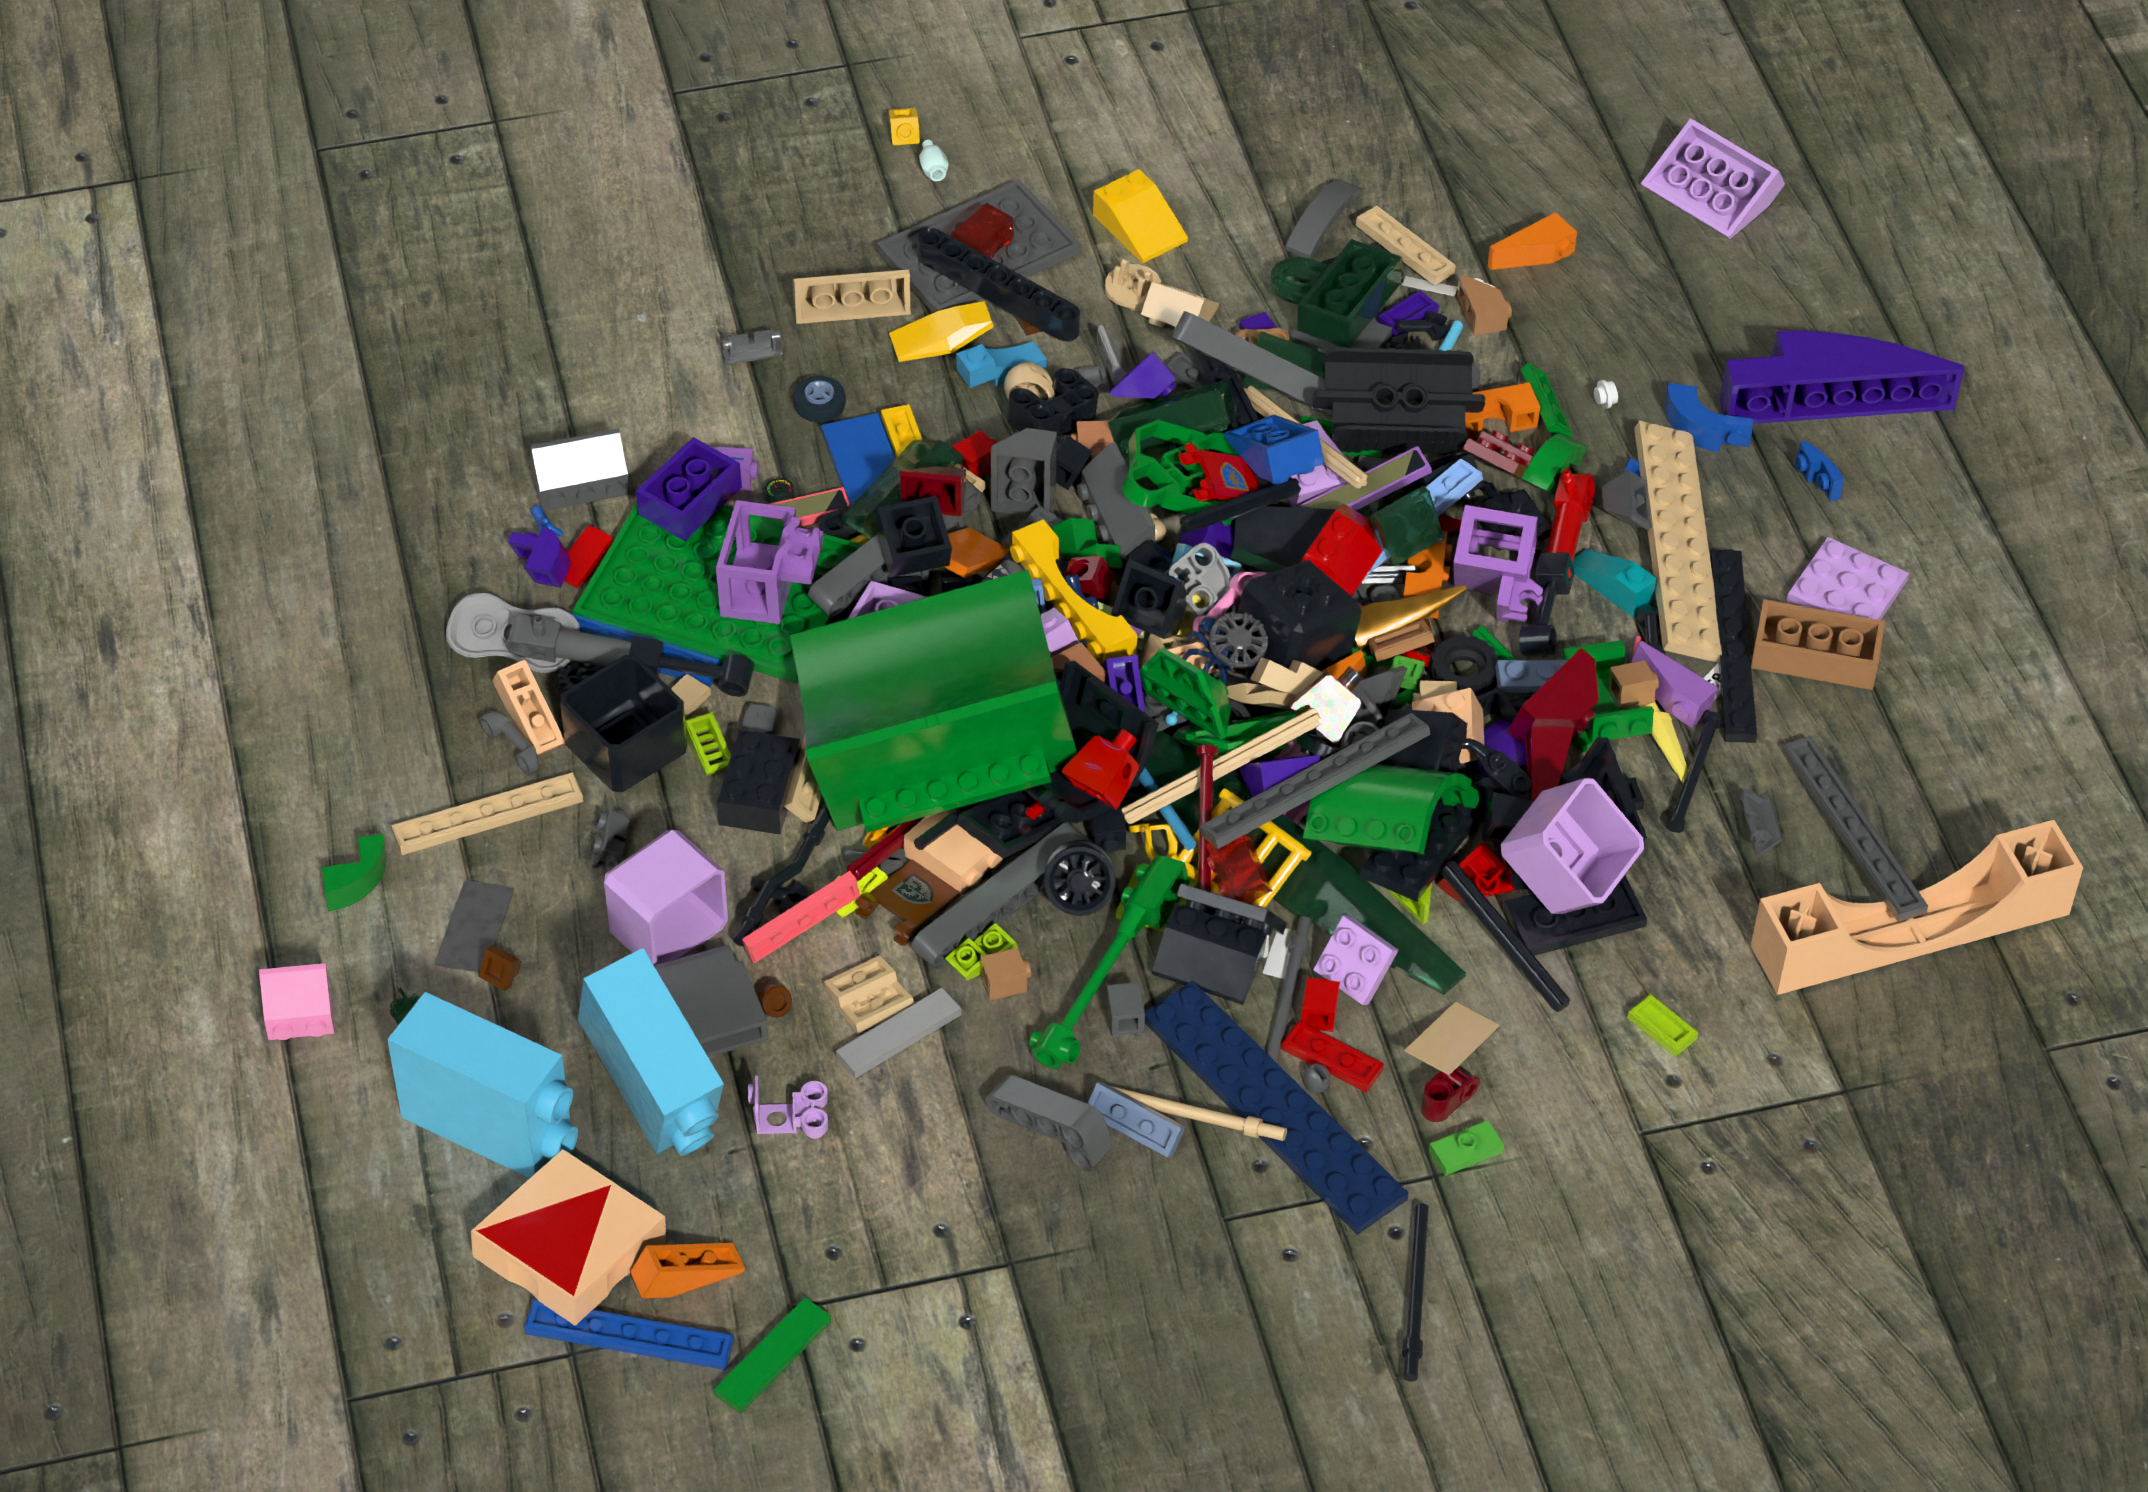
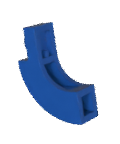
M1668 383L1665 398V414L1673 429L1689 432L1693 436L1695 446L1710 451L1719 452L1720 444L1749 447L1753 429V418L1714 413L1700 403L1697 397V386Z

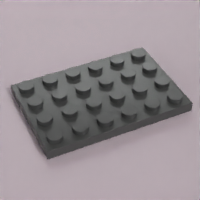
M1019 179L877 243V252L894 271L909 269L910 288L933 313L955 306L971 304L983 297L919 261L918 234L925 228L939 229L1026 278L1081 253V244Z

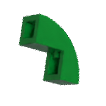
M1558 433L1548 439L1538 450L1521 478L1554 495L1562 472L1568 469L1570 464L1578 467L1589 446L1565 434Z
M1069 518L1052 526V530L1059 538V550L1069 562L1071 558L1102 556L1113 571L1123 569L1119 545L1097 544L1094 520Z
M384 834L358 837L361 862L322 867L328 912L345 908L360 901L380 882L387 864Z

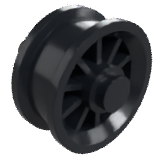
M1073 840L1057 847L1049 856L1044 871L1045 890L1050 901L1059 910L1075 916L1089 915L1102 909L1112 897L1115 888V871L1108 853L1099 845L1087 840Z

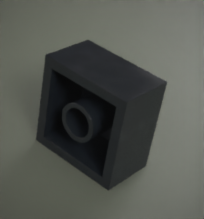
M937 496L877 507L875 526L890 577L950 566L952 546Z

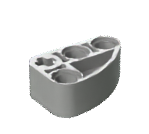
M1207 543L1196 545L1165 572V574L1173 577L1178 574L1183 576L1184 579L1182 581H1185L1187 602L1185 614L1192 622H1194L1196 617L1208 614L1227 593L1231 581L1229 570L1222 557L1212 545ZM1196 553H1201L1206 557L1207 566L1197 563L1195 560ZM1193 595H1198L1204 600V608H1198L1194 605L1192 601ZM1236 601L1221 617L1227 613L1230 614V612L1236 613Z

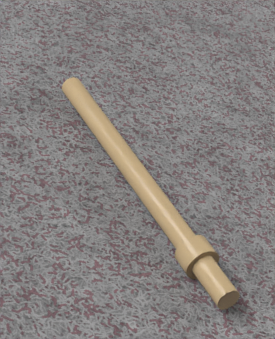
M1113 1087L1156 1111L1243 1131L1245 1136L1254 1138L1264 1136L1284 1141L1286 1138L1287 1128L1263 1123L1261 1118L1248 1116L1246 1119Z

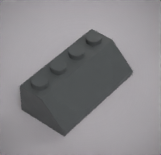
M1116 442L1110 443L1081 470V483L1077 485L1081 501H1086L1089 519L1094 520L1097 524V534L1100 542L1108 545H1119L1123 569L1118 570L1121 575L1124 574L1129 554L1151 539L1155 542V524L1147 507L1138 506L1124 496L1122 484L1129 469Z

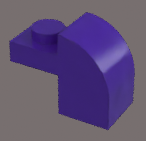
M542 527L539 536L530 532L525 534L512 532L508 543L519 558L528 559L524 568L533 581L561 588L570 568V556L557 535L546 527Z

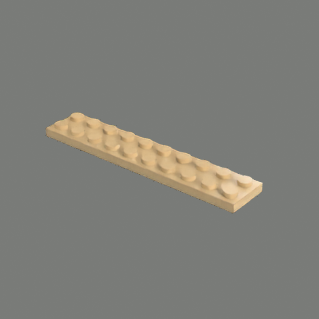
M1639 420L1634 431L1640 477L1647 483L1651 519L1648 538L1653 576L1657 578L1655 592L1663 650L1718 663L1722 652L1693 436L1689 432Z

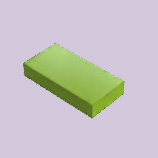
M1651 994L1628 1011L1627 1018L1675 1057L1698 1039V1031Z

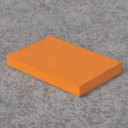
M969 527L948 533L952 546L950 566H945V568L963 578L975 575L1000 565L1009 548Z

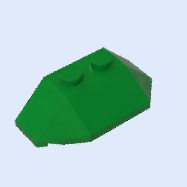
M1164 647L1139 669L1147 695L1220 740L1226 737L1231 707L1227 697L1229 694L1228 689L1221 680H1216L1205 673L1203 669L1197 668Z
M1295 710L1229 721L1227 735L1222 740L1201 727L1176 731V737L1194 751L1200 745L1217 746L1218 756L1213 757L1214 760L1299 714ZM1287 743L1255 759L1256 762L1267 761L1269 756L1279 755Z

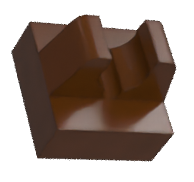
M492 945L485 949L478 977L505 991L511 988L513 979L519 974L522 961Z

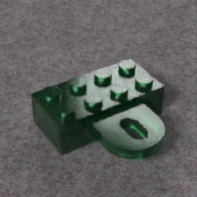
M1351 239L1331 265L1304 257H1293L1280 261L1271 271L1270 285L1276 296L1298 305L1297 331L1350 348L1401 284L1402 256ZM1294 276L1309 282L1301 283L1287 277Z

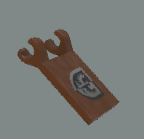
M912 859L871 893L861 895L856 901V905L859 908L856 909L855 913L861 918L867 919L876 907L881 905L902 920L894 928L895 933H897L894 936V941L901 946H905L921 927L960 896V892Z

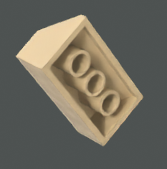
M909 269L792 279L796 324L911 315Z

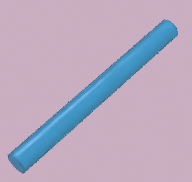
M1144 768L1138 780L1149 794L1159 789L1147 769ZM1171 804L1159 809L1185 849H1194L1197 845L1196 841Z

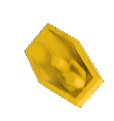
M985 301L937 311L890 332L889 335L898 361L903 362L954 353L994 326Z

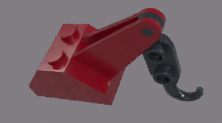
M1580 648L1517 713L1507 732L1518 742L1525 743L1527 773L1502 752L1485 747L1475 739L1466 738L1463 742L1462 749L1472 751L1477 756L1484 773L1492 778L1508 795L1536 800L1542 791L1559 785L1572 737L1577 740L1588 728L1587 724L1596 715L1593 709L1599 701L1595 659L1583 648Z

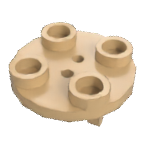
M1122 259L1121 266L1117 265L1105 279V296L1117 305L1127 307L1134 312H1140L1143 309L1151 282L1161 283V279L1151 268L1139 264H1129V261Z

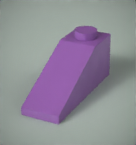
M1640 641L1632 663L1646 661L1651 671H1655L1658 677L1659 688L1655 690L1657 701L1667 713L1692 728L1711 709L1718 687L1645 642Z

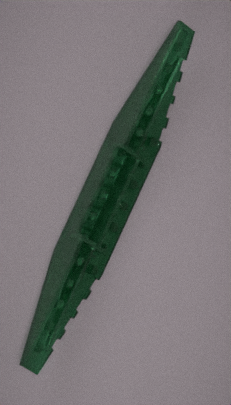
M1159 731L1156 733L1153 749L1145 768L1158 787L1161 788L1199 768L1201 757L1196 755L1194 749L1163 731ZM1230 773L1213 781L1212 811L1221 800L1219 794L1224 788L1237 795L1243 801L1252 798L1247 786ZM1142 786L1141 790L1145 795H1147V791ZM1200 788L1171 803V806L1192 837L1199 829ZM1284 814L1271 820L1312 852L1306 861H1300L1272 898L1298 919L1301 916L1309 917L1311 924L1314 923L1325 929V934L1329 936L1333 935L1342 916L1350 915L1398 949L1390 965L1391 968L1395 969L1397 966L1409 972L1410 978L1443 995L1466 977V972L1370 882L1360 878V873L1347 861L1320 841L1314 840L1313 842L1304 839V829ZM1260 828L1250 831L1226 861V864L1239 873L1268 834ZM1278 842L1249 881L1260 890H1263L1290 855L1291 851ZM1212 845L1211 852L1216 855L1220 848L1217 849Z

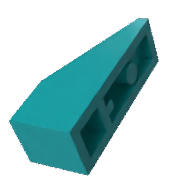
M1590 549L1584 550L1574 558L1573 568L1575 575L1631 617L1637 615L1639 606L1653 603L1657 578L1634 561Z

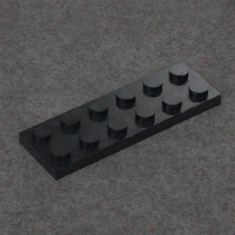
M1472 780L1471 787L1477 790V781ZM1479 795V802L1475 809L1465 808L1463 804H1457L1456 806L1444 805L1442 797H1440L1431 817L1424 855L1399 850L1386 851L1375 849L1361 867L1360 878L1418 902L1483 815V796Z

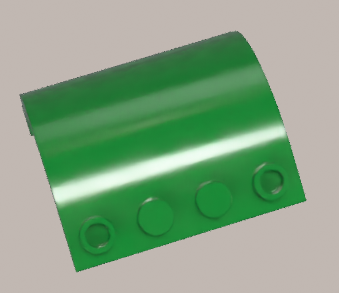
M1375 764L1311 799L1303 838L1313 842L1318 840L1333 842L1338 845L1386 851L1399 850L1424 855L1431 817L1440 797H1442L1444 805L1456 806L1457 804H1463L1465 808L1475 809L1479 802V793L1471 787L1472 780L1461 773Z

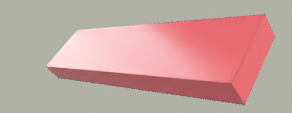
M848 871L744 937L742 941L747 956L754 964L860 897V891L854 875Z

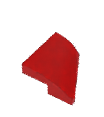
M1483 842L1459 864L1485 897L1519 890L1512 887L1510 881L1511 872L1506 870L1505 865ZM1443 878L1437 884L1450 897L1465 903L1446 878Z

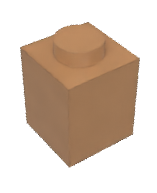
M1645 660L1610 667L1608 692L1619 710L1654 703L1655 690L1659 688V681L1656 672L1651 671Z
M1018 948L981 956V978L989 1001L1027 992V979L1031 978V969L1028 960H1022Z

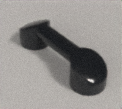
M1652 604L1639 606L1636 621L1641 627L1646 629L1647 644L1666 655L1658 639L1657 626L1660 624L1658 607Z

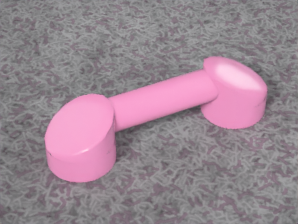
M1241 572L1233 576L1229 584V590L1206 616H1198L1194 619L1193 630L1200 632L1199 623L1204 617H1213L1218 621L1229 607L1241 597L1244 582L1257 578V576L1252 572Z

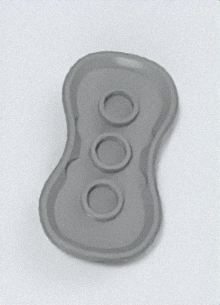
M474 593L462 598L454 607L448 620L446 637L449 646L455 652L465 657L504 656L517 662L526 660L530 670L549 673L565 667L570 660L557 657L554 663L512 654L506 646L514 618L521 615L531 617L540 615L545 620L561 622L562 629L580 632L579 623L572 614L559 608L520 609L506 603L495 595Z

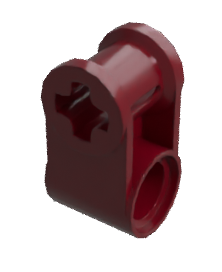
M1458 1067L1450 1075L1440 1071L1424 1087L1421 1105L1422 1115L1431 1122L1446 1120L1460 1105L1467 1102L1474 1095L1479 1087L1480 1079L1475 1075L1469 1076Z

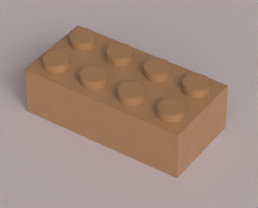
M1763 599L1751 668L1873 690L1885 621Z

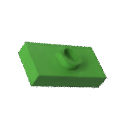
M1488 1120L1432 1142L1429 1146L1430 1154L1445 1176L1501 1154L1504 1151V1143Z

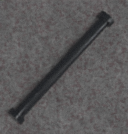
M1709 711L1704 715V727L1672 816L1668 817L1666 827L1671 832L1681 833L1684 831L1686 825L1684 819L1716 728H1719L1722 723L1721 715L1716 712Z

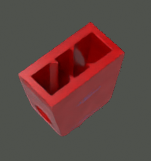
M1121 729L1112 743L1100 736H1094L1062 769L1061 773L1074 787L1117 810L1139 770V764L1128 753L1137 739Z

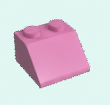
M326 963L259 970L264 1022L268 1040H287L295 1037H318L325 1034H334L333 998Z

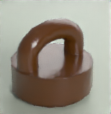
M768 985L759 993L758 1000L766 1016L778 1018L784 1016L790 1010L792 997L789 990L784 986Z

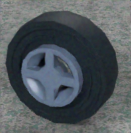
M812 376L802 380L796 386L793 401L796 412L802 418L819 423L837 418L844 410L846 396L844 387L839 381L827 376Z

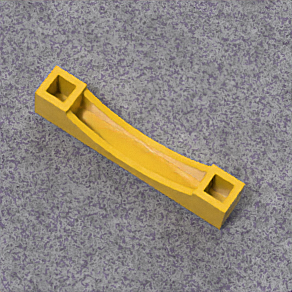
M1044 519L1012 532L1010 553L1016 563L1020 562L1025 570H1029L1031 580L1041 578L1045 600L1051 601L1056 609L1068 619L1077 639L1084 642L1088 651L1102 666L1103 662L1109 658L1137 655V634L1123 616L1114 617L1096 609L1077 595L1067 584L1055 561L1059 559V538Z

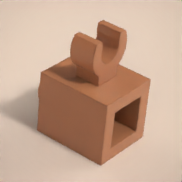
M1112 420L1077 421L1076 434H1071V438L1093 451L1086 463H1090L1110 443H1114Z

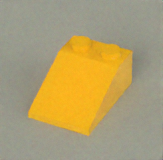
M1140 169L1094 190L1093 216L1142 264L1188 242V236L1158 187Z

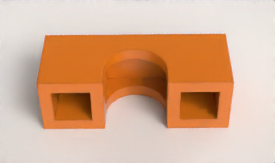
M1524 383L1473 392L1472 394L1485 396L1484 409L1478 413L1465 412L1467 439L1479 438L1483 431L1484 420L1488 418L1502 420L1506 423L1510 432L1537 428L1540 405L1531 384Z
M1423 529L1410 540L1408 565L1416 566L1417 571L1422 573L1406 572L1404 598L1445 589L1441 587L1442 584H1448L1450 566H1444V562H1450L1452 544H1446L1447 531ZM1439 610L1430 615L1429 618H1438Z

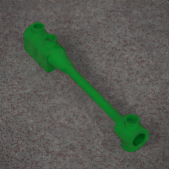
M1158 855L1154 857L1150 865L1140 864L1136 873V879L1139 883L1135 888L1127 886L1122 893L1121 903L1124 905V912L1116 932V937L1061 1024L1050 1023L1044 1032L1036 1030L1031 1035L1029 1046L1032 1049L1034 1058L1040 1064L1050 1069H1059L1063 1063L1073 1065L1080 1054L1081 1044L1076 1039L1072 1029L1127 942H1130L1146 925L1158 929L1162 928L1174 909L1175 904L1180 899L1177 896L1180 884L1189 885L1190 883L1185 862Z

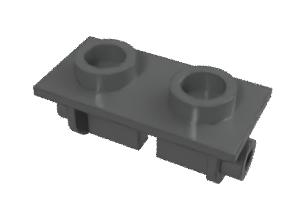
M773 328L753 332V338H748L747 333L733 336L727 335V338L722 339V343H720L726 365L783 356L780 346L779 330L774 331Z
M1750 789L1743 791L1739 801L1743 806L1749 827L1750 840L1753 842L1756 855L1759 856L1783 841L1769 791H1765L1761 795L1754 793Z
M611 801L605 812H599L595 822V829L599 830L598 836L594 837L590 848V854L594 855L592 868H595L599 861L605 862L610 868H614L622 862L625 842L622 841L626 839L630 819L624 811H613L614 801Z

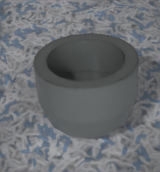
M1315 1063L1306 1069L1303 1083L1307 1090L1320 1093L1329 1087L1330 1073L1327 1067Z

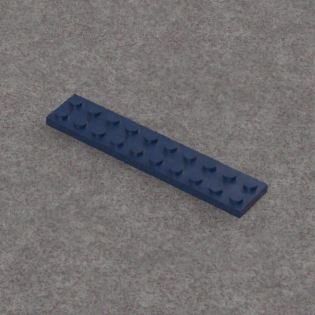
M1191 981L1145 1011L1144 1023L1238 1117L1246 1119L1248 1116L1261 1118L1263 1123L1287 1128L1284 1141L1259 1136V1138L1357 1235L1408 1200L1409 1192L1194 981Z

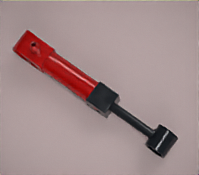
M1565 469L1560 475L1554 499L1556 513L1546 552L1540 553L1535 572L1537 584L1543 588V601L1536 623L1534 625L1521 626L1519 648L1523 656L1555 654L1557 646L1556 629L1554 625L1548 624L1555 596L1570 594L1575 574L1573 560L1583 522H1588L1595 496V482L1591 473L1572 474L1571 470Z

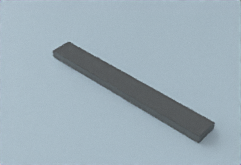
M1410 713L1199 826L1201 835L1219 849L1431 735L1429 726Z
M1809 736L1783 744V755L1896 920L1900 922L1927 913L1928 904L1812 737Z

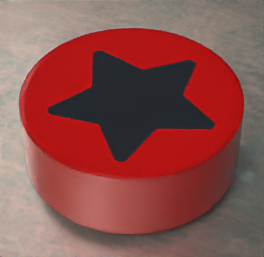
M1422 646L1402 653V656L1424 661L1425 667L1431 665L1432 654L1434 653L1429 648Z

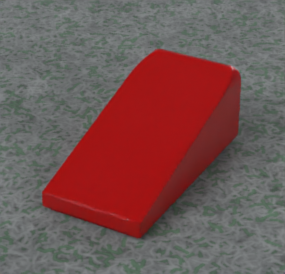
M589 525L568 551L570 568L564 582L578 588L599 567L613 543V538L609 534Z

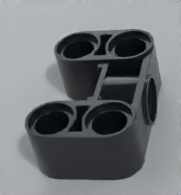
M1062 368L1054 374V398L1048 401L1042 400L1029 389H1014L1009 394L1006 418L1008 423L1019 432L1026 428L1057 432L1058 436L1076 428L1077 421H1093L1095 419L1099 391L1075 370Z

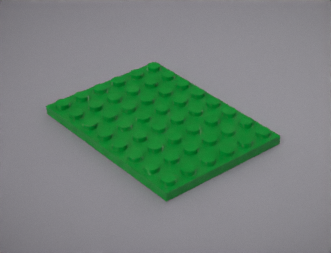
M636 502L572 611L574 615L720 659L722 662H724L725 657L728 655H742L754 662L753 671L798 684L790 635L828 625L834 618L829 617L810 600L808 592L818 579L858 550L863 544L823 533L824 540L812 583L810 585L792 582L780 624L721 617L716 566L734 508L723 505L686 541H683L640 516ZM749 515L751 542L779 546L784 523L764 516ZM736 534L726 565H733L737 552Z

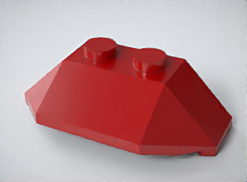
M1343 503L1335 510L1301 562L1310 560L1350 596H1353L1383 550L1370 520Z

